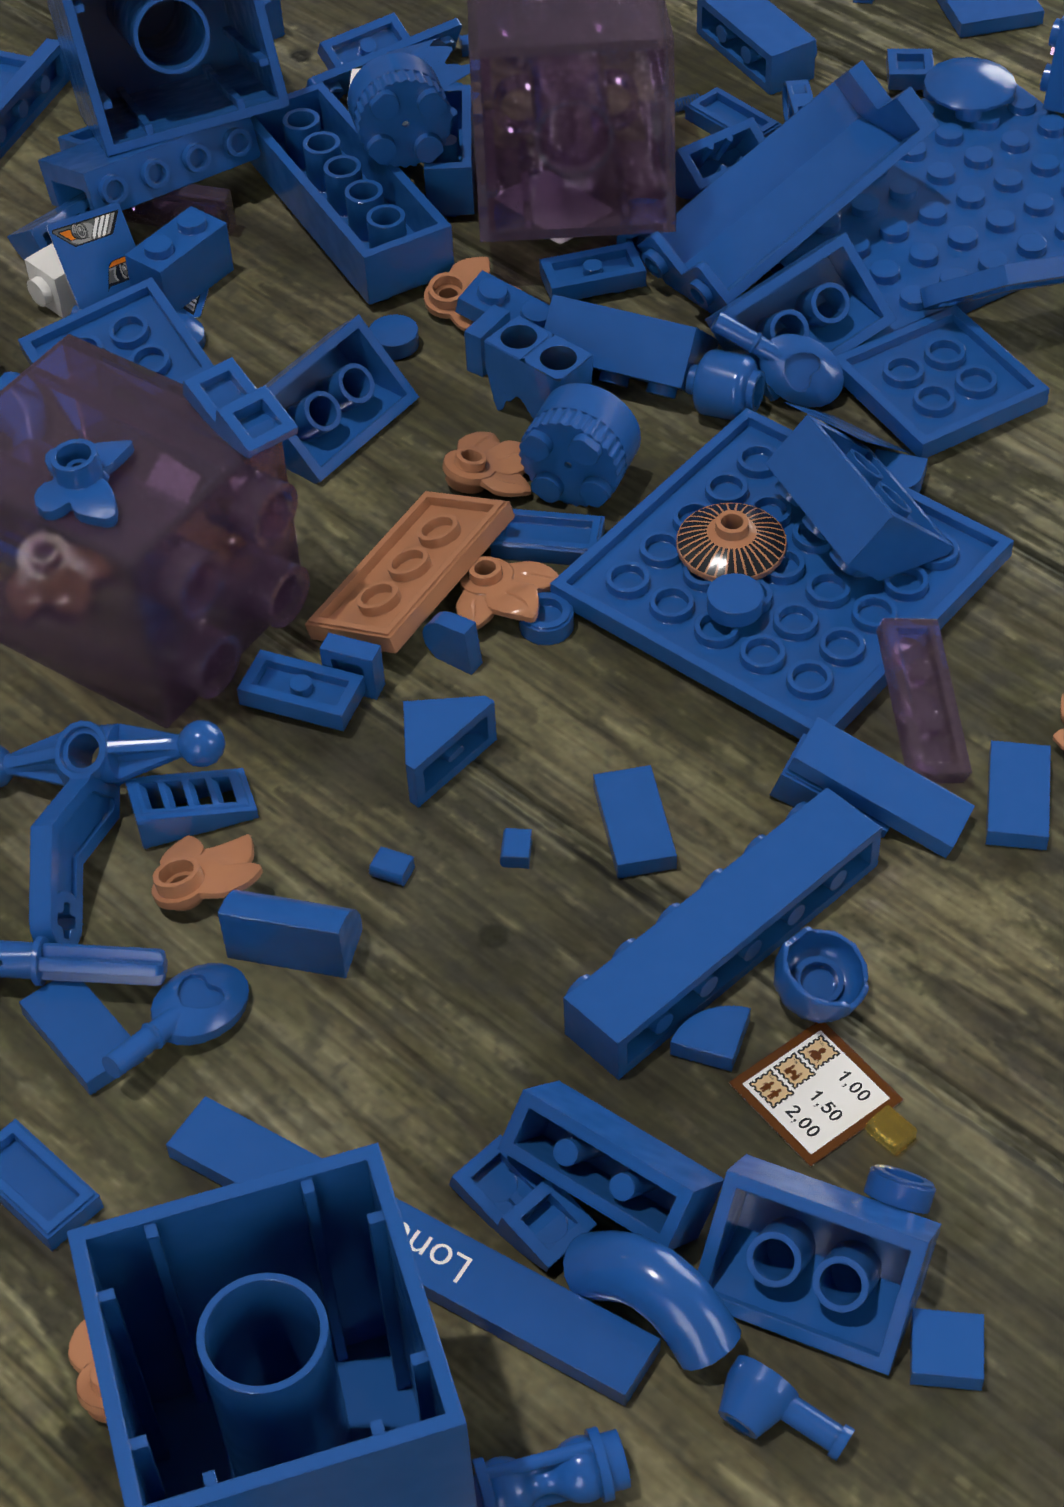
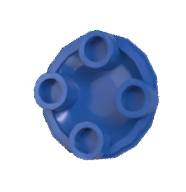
M974 57L952 58L936 64L927 72L923 85V96L929 101L955 110L954 115L957 119L965 122H975L981 119L983 112L1012 103L1015 98L1017 85L1013 74L1004 66L993 61Z

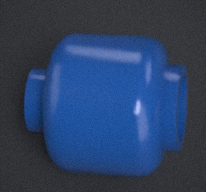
M712 349L704 354L699 364H691L686 376L685 390L687 394L692 395L694 407L701 415L732 421L746 408L754 412L759 409L764 395L765 373L758 370L757 362L749 355Z

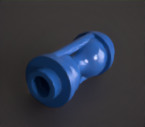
M596 1426L586 1428L584 1430L585 1435L570 1437L555 1449L518 1459L508 1456L494 1457L484 1462L483 1457L471 1459L477 1507H547L565 1501L581 1504L591 1503L600 1498L603 1503L614 1501L615 1492L631 1488L629 1468L617 1430L612 1429L600 1433Z

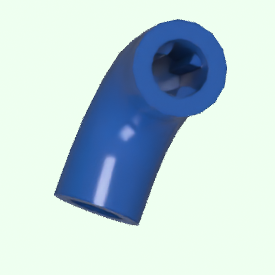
M618 1230L581 1233L572 1239L567 1247L563 1267L564 1277L569 1289L591 1302L613 1301L624 1303L635 1309L662 1336L683 1370H699L714 1364L727 1355L739 1341L741 1329L722 1299L704 1276L671 1248L642 1234Z

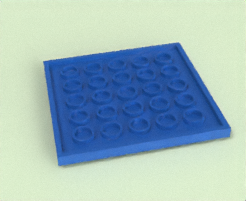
M746 408L550 583V592L567 600L573 606L576 614L798 739L802 737L803 733L808 734L817 717L844 730L1011 557L1014 540L901 484L954 548L947 556L880 581L859 571L855 575H850L841 569L830 557L829 553L833 549L830 543L814 535L804 525L801 519L804 517L805 512L801 507H796L788 502L776 490L775 484L779 480L765 464L793 430ZM741 503L757 507L772 515L781 524L786 535V552L781 564L772 573L757 580L764 592L763 611L759 619L748 626L736 628L723 626L709 616L707 612V589L712 581L692 573L682 563L677 553V533L682 523L697 510L710 505Z

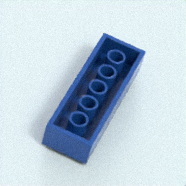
M323 82L287 94L290 103L288 107L251 117L261 155L259 158L250 161V163L369 305L387 300L392 296L418 286L429 284L430 280L437 274L451 270L454 265L452 225L399 167L386 166L385 164L380 165L368 154V151L364 149L349 111Z

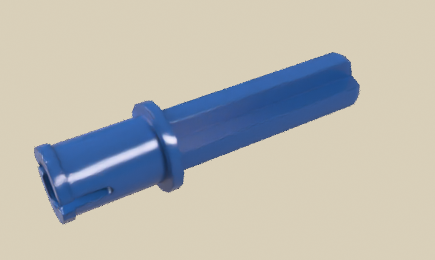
M37 936L34 942L0 940V978L31 979L34 986H44L47 980L159 986L165 982L168 968L165 951L158 948L49 943L47 936Z

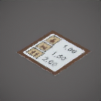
M817 1022L728 1082L810 1167L904 1100L826 1023Z

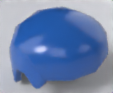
M806 926L787 941H784L774 961L773 985L783 1005L804 1020L826 1023L844 1018L862 1003L869 991L867 964L857 945L836 931L812 929Z

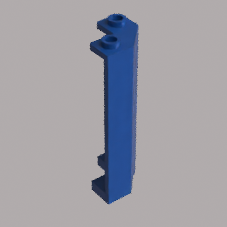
M861 60L844 72L640 242L637 247L643 253L642 261L649 272L655 277L662 278L667 285L713 314L734 301L940 125L911 86L891 99L864 61Z

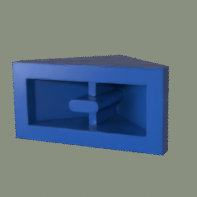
M473 696L403 701L405 764L409 799L413 805L419 808L497 740L495 704L489 697Z

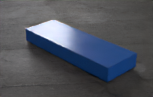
M820 717L816 718L788 766V769L823 789L828 787L854 807L945 859L956 844L975 805Z

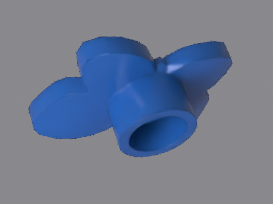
M71 439L50 449L45 454V463L50 475L53 476V480L43 483L38 487L34 495L38 514L45 520H57L73 511L76 519L83 523L104 528L115 526L118 522L119 511L115 495L108 483L109 475L116 471L134 453L133 442L131 440L93 443L86 439Z

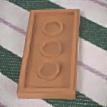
M425 491L307 620L305 626L311 639L324 641L329 632L381 645L383 652L396 654L514 519L515 514L510 501Z

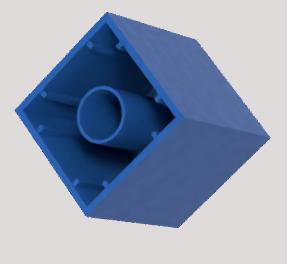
M47 0L80 115L107 157L290 106L263 0Z
M378 1143L67 1231L125 1507H477L466 1419Z

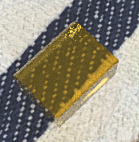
M889 1105L872 1117L865 1127L866 1132L895 1156H898L916 1140L917 1128Z

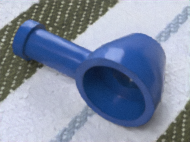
M738 1355L730 1367L718 1414L724 1421L742 1434L757 1439L782 1420L827 1450V1456L835 1461L838 1460L855 1429L847 1424L842 1426L800 1398L798 1392L788 1381L771 1368L751 1357Z

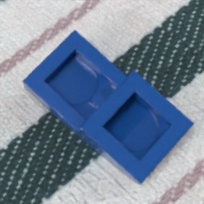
M233 357L183 381V395L192 407L227 444L248 459L298 434V426L268 387L264 385L257 389Z
M500 1134L451 1177L449 1186L510 1245L547 1272L565 1256L566 1249L572 1239L581 1233L591 1232L595 1229L597 1223L568 1192L547 1179L543 1180L536 1172L498 1150L497 1148L503 1137Z

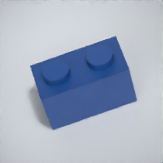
M192 206L125 254L130 285L133 286L152 277L176 312L234 270L227 223Z

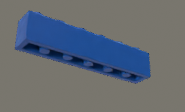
M828 787L809 802L802 801L789 812L783 823L768 835L761 834L754 838L746 847L743 855L725 869L718 868L710 873L700 889L684 902L670 905L660 915L656 924L637 939L630 938L622 943L613 954L612 959L592 975L586 974L578 978L568 989L566 996L563 997L565 1035L619 1080L675 1034L677 1029L686 1020L704 1010L780 947L784 941L791 938L878 865L882 827Z

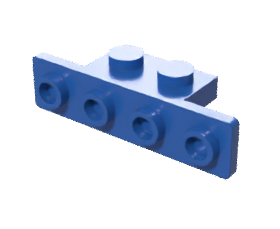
M395 12L320 42L317 53L328 71L309 78L306 87L323 82L334 96L340 100L349 91L352 69H361L372 59L387 54V52L435 38L441 39L454 50L462 24L458 18H454L409 36Z

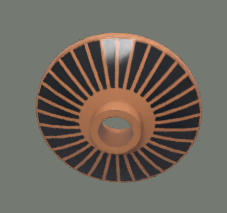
M720 503L704 507L687 517L678 530L676 547L678 556L687 569L708 581H713L722 575L731 573L744 574L759 580L772 573L781 564L785 556L787 540L781 524L766 511L747 504Z

